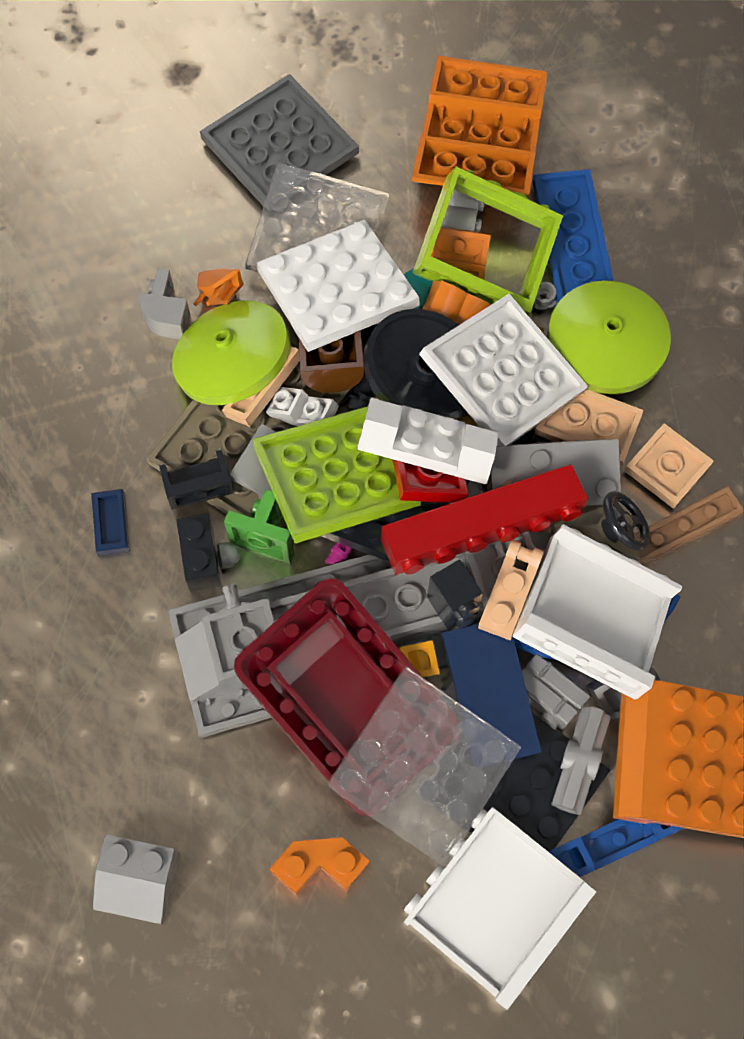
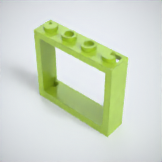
M455 167L446 176L412 273L431 282L441 280L491 305L510 294L528 315L531 313L563 215L550 210L548 205H539L528 200V197L522 193L511 192L502 188L501 184L496 181L480 178L470 169L465 171ZM454 190L541 229L519 295L431 257Z

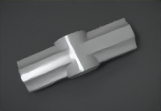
M582 707L579 713L573 738L569 740L560 769L563 770L551 804L560 810L580 815L584 808L591 780L595 779L603 754L601 747L611 717L604 710L596 707Z

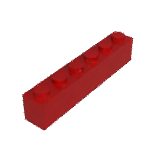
M572 464L382 526L381 541L394 574L405 573L410 575L419 572L425 565L434 562L444 564L453 560L458 554L467 551L469 553H477L485 549L488 544L497 541L502 543L509 542L526 531L539 532L549 527L551 523L562 519L564 522L572 521L583 513L588 497Z

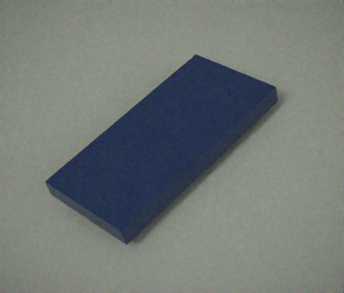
M478 625L441 633L473 768L542 753L514 638L512 637L510 641L478 628Z

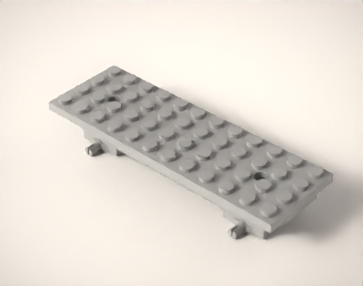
M526 531L519 534L514 540L521 542L522 547L530 550L538 548L545 551L552 534L550 532L546 534L540 531ZM497 541L488 544L485 549L477 553H469L467 551L458 554L453 560L444 564L434 562L425 565L422 570L410 575L405 573L395 575L390 562L372 555H365L238 591L236 584H230L231 593L229 592L228 585L222 588L224 595L169 609L168 613L200 738L271 718L234 672L235 658L318 582L324 579L334 578L340 580L398 648L433 640L438 668L449 667L441 634L447 632L448 629L427 599L430 576L459 559L462 561L483 593L478 613L475 615L476 620L466 627L478 625L511 541L506 543ZM516 559L514 564L515 568L526 571L528 563ZM456 626V627H454V628L451 629V630H456V629H459V628H458V626Z

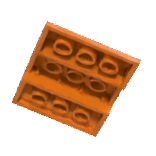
M438 55L412 181L443 186L446 176L455 167H459L465 171L470 169L476 176L485 180L496 181L501 184L502 188L511 192L522 193L529 199L548 71Z

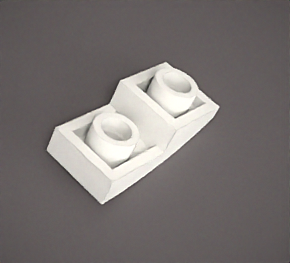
M280 387L266 413L283 422L301 426L335 416L339 406L333 399L309 397L303 389Z

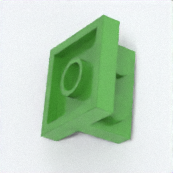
M265 489L262 499H256L251 517L228 511L224 524L231 543L236 544L240 548L290 564L294 555L292 536L289 530L278 527L282 516L272 491Z

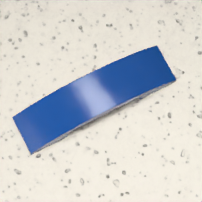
M618 819L552 849L549 853L576 875L582 877L684 828L658 823L643 824Z

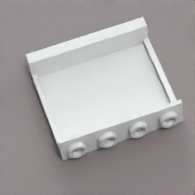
M562 524L549 539L512 637L636 700L652 688L655 676L649 673L671 598L681 591L682 585L672 581L666 575L658 574L641 565L637 560L627 558L612 550L608 545L596 542L583 535L577 529L569 528Z
M494 807L489 812L482 808L470 824L475 829L467 840L460 837L448 852L453 859L445 869L438 865L426 882L431 887L423 898L417 893L404 909L409 914L404 923L407 926L409 924L412 925L496 997L495 1000L508 1010L596 893V890Z

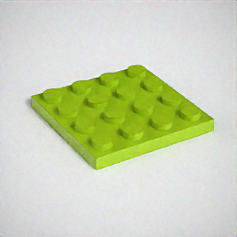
M368 406L253 439V448L295 544L421 505V501H400L391 458L357 449Z

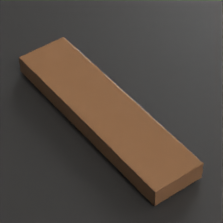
M729 485L650 525L651 537L649 546L645 550L636 551L641 560L640 564L646 566L744 514V507ZM640 531L634 534V538L637 541H640Z

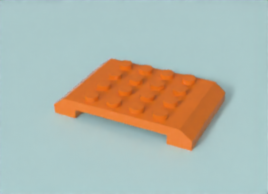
M654 680L652 688L636 700L621 693L613 818L643 824L658 823L744 838V697Z

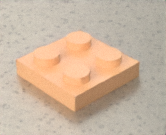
M664 423L626 465L624 471L674 509L711 467L714 460Z

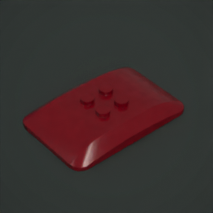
M329 578L318 582L236 656L234 661V672L238 679L346 804L361 816H372L379 812L458 733L459 724L455 714L350 590L338 579Z

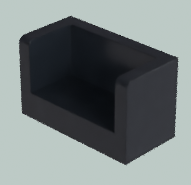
M222 448L215 450L218 459L168 472L165 463L159 464L165 492L172 510L233 494Z

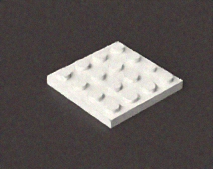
M365 220L256 262L258 272L308 352L377 324L395 312L420 306L419 296Z
M510 294L430 343L419 354L480 428L498 432L497 446H502L503 448L511 445L588 388V385Z

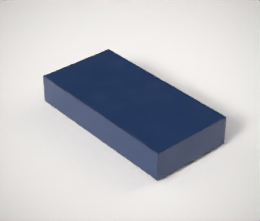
M117 489L91 493L97 555L130 551L124 490Z

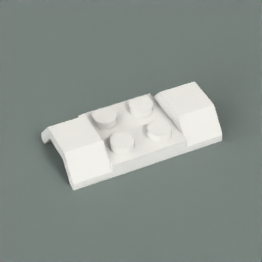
M371 398L357 449L487 484L495 457L498 432L469 424L465 425V422L420 409Z

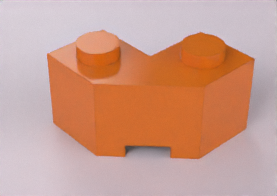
M343 837L293 841L269 870L296 896L301 894L320 870L348 892L370 866V860Z

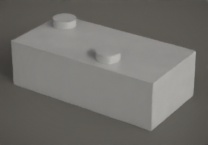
M619 439L511 444L505 448L496 446L494 461L487 481V492L497 489L509 479L515 483L572 464L588 497L585 506L603 505V500L607 493L611 491L621 492Z

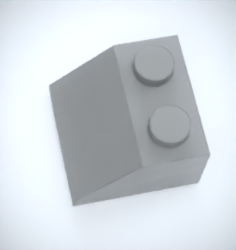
M105 834L95 873L93 909L162 924L180 853L173 848Z

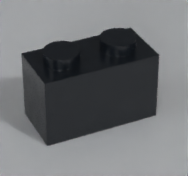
M209 514L176 519L184 576L189 591L221 587L214 532Z
M459 559L430 576L427 599L448 631L456 626L459 629L465 628L474 622L483 593Z

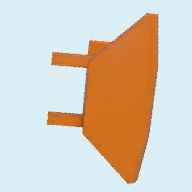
M220 268L199 272L196 287L203 292L193 304L198 306L205 296L209 298L206 302L208 306L211 304H228L244 285L240 270Z

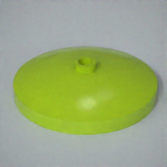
M595 281L571 290L558 302L553 310L547 332L548 340L588 385L587 390L604 394L630 392L650 382L661 370L671 345L669 323L660 306L640 289L617 281Z
M242 300L220 305L196 319L180 337L172 358L174 377L186 395L202 404L227 405L240 402L260 392L280 373L289 356L291 346L290 333L281 315L265 303Z

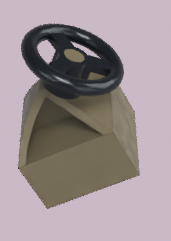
M611 491L606 494L603 500V507L584 513L572 521L556 523L551 531L553 536L564 524L638 562L641 560L636 551L645 550L649 546L651 537L648 523L639 507L628 496L618 491ZM619 503H621L630 513L624 511V509L621 507ZM635 527L639 528L640 541L634 538L633 529Z

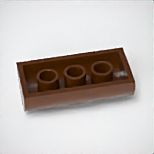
M361 330L309 352L299 338L301 378L311 389L324 393L343 392L356 386L363 378L364 365Z

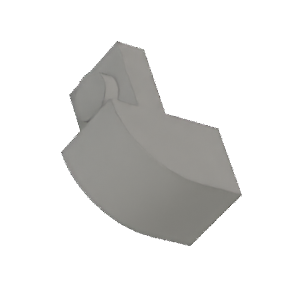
M158 268L155 279L150 280L148 293L139 292V305L144 321L152 332L162 337L180 339L187 329L190 318L187 299L171 297L173 282L170 270Z

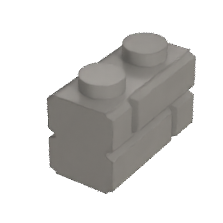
M535 655L522 671L530 705L541 713L539 718L554 730L558 727L563 731L591 696L544 657Z

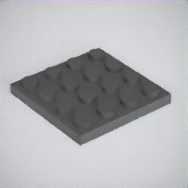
M291 74L283 77L200 131L201 139L269 213L359 153V145Z

